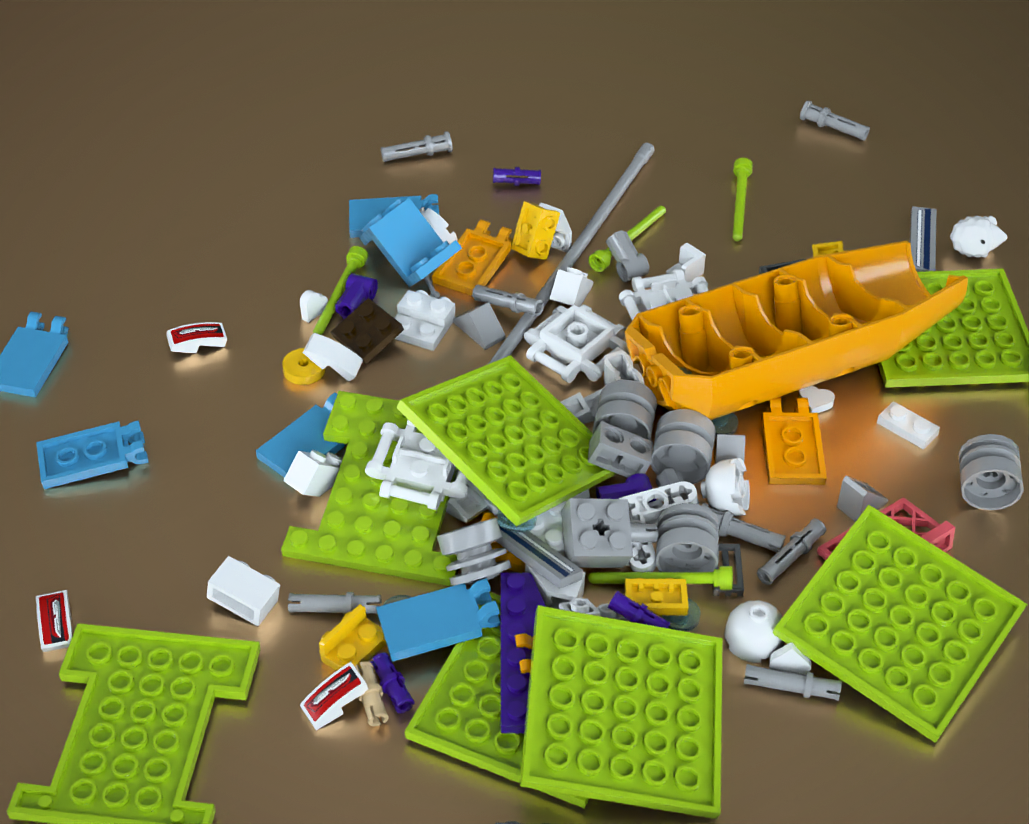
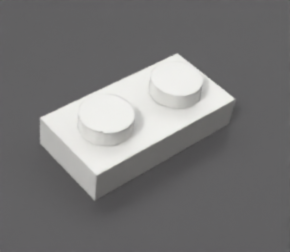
M894 401L878 415L877 424L923 450L939 434V426Z

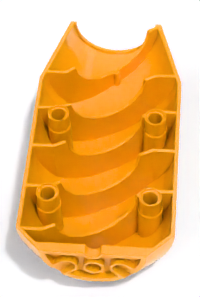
M908 241L826 254L640 312L625 330V337L633 364L639 365L644 378V385L653 391L657 404L669 411L676 409L694 410L713 420L888 360L962 303L967 291L968 277L964 275H949L946 287L931 295L917 274L911 254V245Z

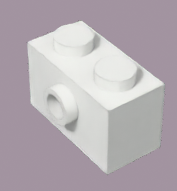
M228 556L208 580L207 598L259 626L277 603L280 584L272 577L262 575L253 570L247 563L240 560L237 561Z

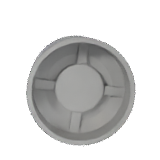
M617 380L607 384L600 393L593 425V434L600 422L603 421L651 440L657 408V399L653 391L646 385L633 380Z
M676 409L665 413L657 423L655 442L652 449L651 467L653 471L659 475L664 469L674 468V470L680 471L684 481L692 484L705 479L711 467L716 435L715 426L712 421L705 415L689 409Z

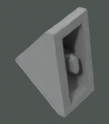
M489 302L474 307L453 318V323L485 350L506 339V335Z
M715 435L714 465L719 461L740 458L744 462L745 435Z
M846 475L842 480L837 508L856 522L868 505L879 510L889 500L869 484Z

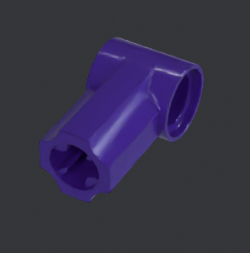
M351 273L347 279L345 291L335 305L336 312L345 319L366 299L373 300L377 293L378 281L374 278Z
M637 473L628 477L624 483L596 487L597 499H619L653 488L646 474ZM652 499L648 503L656 501L657 499Z

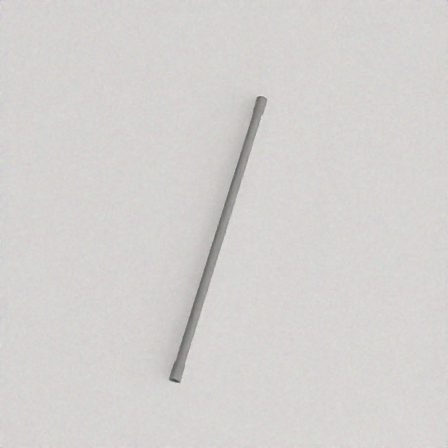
M644 143L640 147L633 161L535 297V299L542 300L544 307L550 300L558 269L566 271L567 267H573L638 172L653 155L655 149L652 144ZM524 313L488 364L510 356L524 337V333L529 330L538 316Z

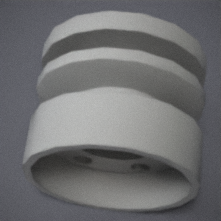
M986 434L969 439L961 446L958 454L961 492L963 499L969 505L983 510H1000L1012 506L1021 498L1024 488L1019 447L1013 440L1003 435Z
M691 503L672 505L663 510L658 517L657 524L658 538L655 564L659 572H714V569L718 568L719 520L716 514L707 507Z
M497 518L478 522L437 536L442 555H457L458 560L447 565V571L460 568L462 572L449 578L451 586L463 583L472 585L476 581L485 578L489 580L497 577L504 570L511 568L510 560L499 562L495 560V557L507 553L506 548L492 549L490 544L502 537Z

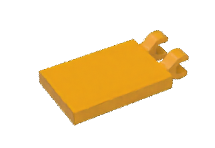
M482 219L474 230L467 228L457 241L462 249L437 268L432 275V282L472 296L474 287L478 284L486 286L511 251L513 238H510L509 235L512 229L503 226L498 235L492 237L490 236L491 231L487 230L490 222Z
M781 398L769 400L770 407H767V412H763L761 419L769 485H825L827 476L818 413H809L808 398H796L797 407L794 408L795 413L782 412Z

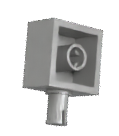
M569 498L561 510L564 555L579 568H624L633 557L632 542L656 543L658 538V531L654 532V530L658 529L657 524H631L628 499Z

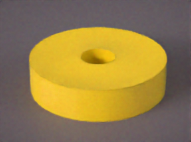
M305 348L295 349L289 352L283 359V373L285 378L291 383L298 385L312 384L319 381L326 372V368L322 370L303 354Z

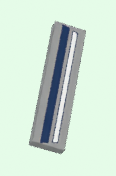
M912 206L910 245L914 266L917 272L935 271L937 209Z
M505 515L497 518L502 537L496 540V542L559 589L583 579L584 570L521 525L516 527Z

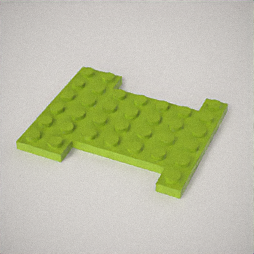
M338 391L323 432L324 441L348 444L318 531L289 526L281 549L282 556L451 586L449 578L457 575L459 569L447 571L446 566L458 560L457 555H442L441 552L434 551L450 497L445 496L444 501L440 502L437 510L429 509L425 504L390 496V498L381 497L379 494L383 480L372 478L365 473L367 463L372 461L382 437L380 432L383 425L389 422L401 429H405L408 419L397 409L400 400ZM392 441L383 462L384 467L390 468L392 456L398 442ZM456 467V469H455V471H454V474H453V477H452L450 483L455 482L456 475H457V472H458V468H457V467Z
M77 623L59 671V677L61 681L87 684L51 785L17 783L7 810L9 819L51 824H212L216 812L214 804L185 801L215 697L247 700L261 650L260 643L257 641Z

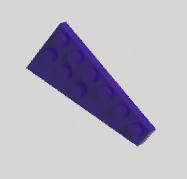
M501 573V733H525L530 673H521L519 661L531 659L532 649L526 647L516 648L515 635L528 634L533 637L536 609L538 605L546 607L531 573Z

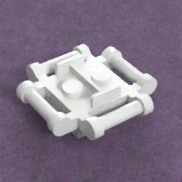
M682 269L673 270V273L648 278L633 277L632 288L634 292L631 290L622 291L619 294V300L626 307L633 320L640 312L693 296V294L709 291L708 283L702 276L696 277L692 282H686Z
M573 304L568 309L558 306L545 321L536 328H530L524 333L525 341L532 345L527 351L526 358L532 362L538 361L555 371L568 383H571L580 371L584 372L589 380L595 382L602 377L604 358L596 364L592 361L608 347L613 349L610 353L623 350L629 354L627 343L622 340L625 337V330L627 328L621 324L615 325L592 312V308L585 304L580 307ZM544 351L550 352V353H551V357L548 356L547 354L543 353V352H544Z
M409 420L405 429H401L389 422L383 425L380 432L382 437L372 461H369L365 468V473L368 476L383 480L379 494L381 497L390 498V496L425 504L429 509L433 510L438 509L440 502L444 501L445 496L456 499L465 498L468 490L466 486L468 479L459 470L456 481L450 483L456 466L423 434L417 433V428ZM392 441H396L398 443L392 456L390 468L384 467L383 462Z

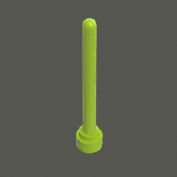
M738 158L734 162L733 169L737 177L733 239L737 242L741 241L743 237L747 178L752 174L753 163L748 158Z
M664 206L657 207L627 232L631 241L666 213V208ZM609 247L606 250H596L588 258L589 265L596 272H602L610 265L613 254Z
M360 246L350 248L346 256L348 265L313 330V334L323 335L336 310L335 305L345 291L349 275L365 265L368 253L364 248Z
M720 566V569H714V572H591L588 576V580L592 584H625V579L674 578L686 579V584H714V587H720V590H733L732 566Z

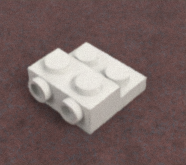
M408 290L397 305L398 313L395 319L402 324L404 331L395 340L434 351L453 323L455 303H452L447 297H440L439 299L431 297L423 290H417L416 292Z

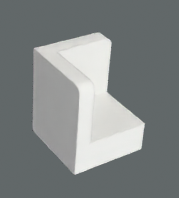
M685 243L680 247L679 262L668 269L666 274L673 273V270L682 269L686 282H692L693 279L704 273L706 254L689 243Z

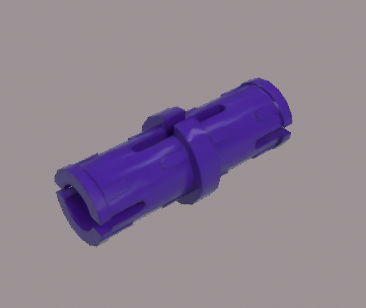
M515 167V169L493 168V183H514V186H519V184L540 185L541 170H522L520 167ZM506 175L528 176V177H527V178H524V177H506Z
M616 591L607 607L634 623L668 628L671 623L648 610V606L644 603L640 605L619 591Z
M379 653L372 658L373 661H371L373 669L379 677L383 692L387 693L396 712L405 713L412 709V705L415 704L414 699L405 687L404 676L394 667L389 654Z

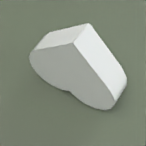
M312 290L305 291L300 298L302 320L309 323L322 314L328 303L327 297Z
M809 386L799 391V398H808L809 413H820L833 407L835 396L830 390Z
M789 643L770 655L769 667L770 669L807 675V672L811 670V659L803 655L793 643Z

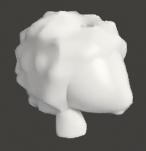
M967 216L965 220L961 219L954 225L950 238L954 250L959 251L960 254L967 257L986 258L991 250L1007 239V234L996 226L997 221L993 216Z

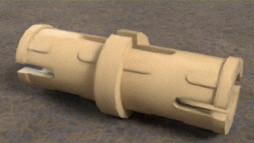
M365 661L360 663L362 671H360L358 665L354 666L368 687V690L358 698L364 704L369 725L379 726L381 725L379 717L382 718L383 723L387 722L389 718L382 700L384 692L382 687L377 684L372 663Z

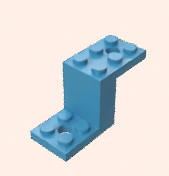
M410 198L404 202L398 199L382 214L374 217L361 229L364 233L359 237L364 245H367L372 240L408 287L425 278L462 249L456 240L451 244L447 240L443 243Z

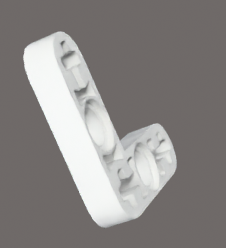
M683 481L624 496L619 499H628V507L632 512L633 521H630L631 524H646L647 521L658 519L663 510L672 505L682 503L697 504V490L692 483ZM685 493L688 499L683 500L680 494ZM668 496H671L673 504H669ZM652 499H661L664 504L658 509H653L648 506V502ZM632 542L633 557L629 561L632 571L653 572L656 568V555L652 542ZM637 550H643L644 557L647 559L646 564H641Z

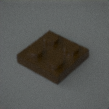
M368 298L331 331V334L338 342L356 353L367 364L404 331V328L399 321Z

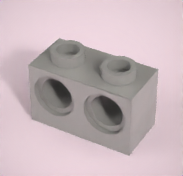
M601 421L589 441L588 462L627 478L637 473L645 474L652 463L653 441Z

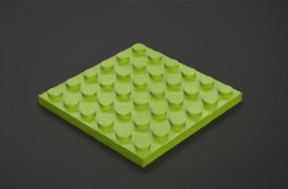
M1004 269L917 272L924 287L931 295L946 287L949 275H964L968 277L966 295L956 309L888 360L878 363L885 388L1029 382V331Z
M511 355L403 398L397 406V409L516 527L617 474L588 462L589 441L593 433Z
M868 505L775 626L773 634L787 644L793 643L803 655L936 743L1028 604L871 505Z
M489 592L492 602L496 601L499 608L498 617L501 623V596ZM501 625L492 628L486 627L482 629V637L460 642L454 646L405 729V738L520 783L524 733H501ZM538 790L584 809L590 799Z
M538 605L535 612L520 787L717 819L720 815L722 638Z

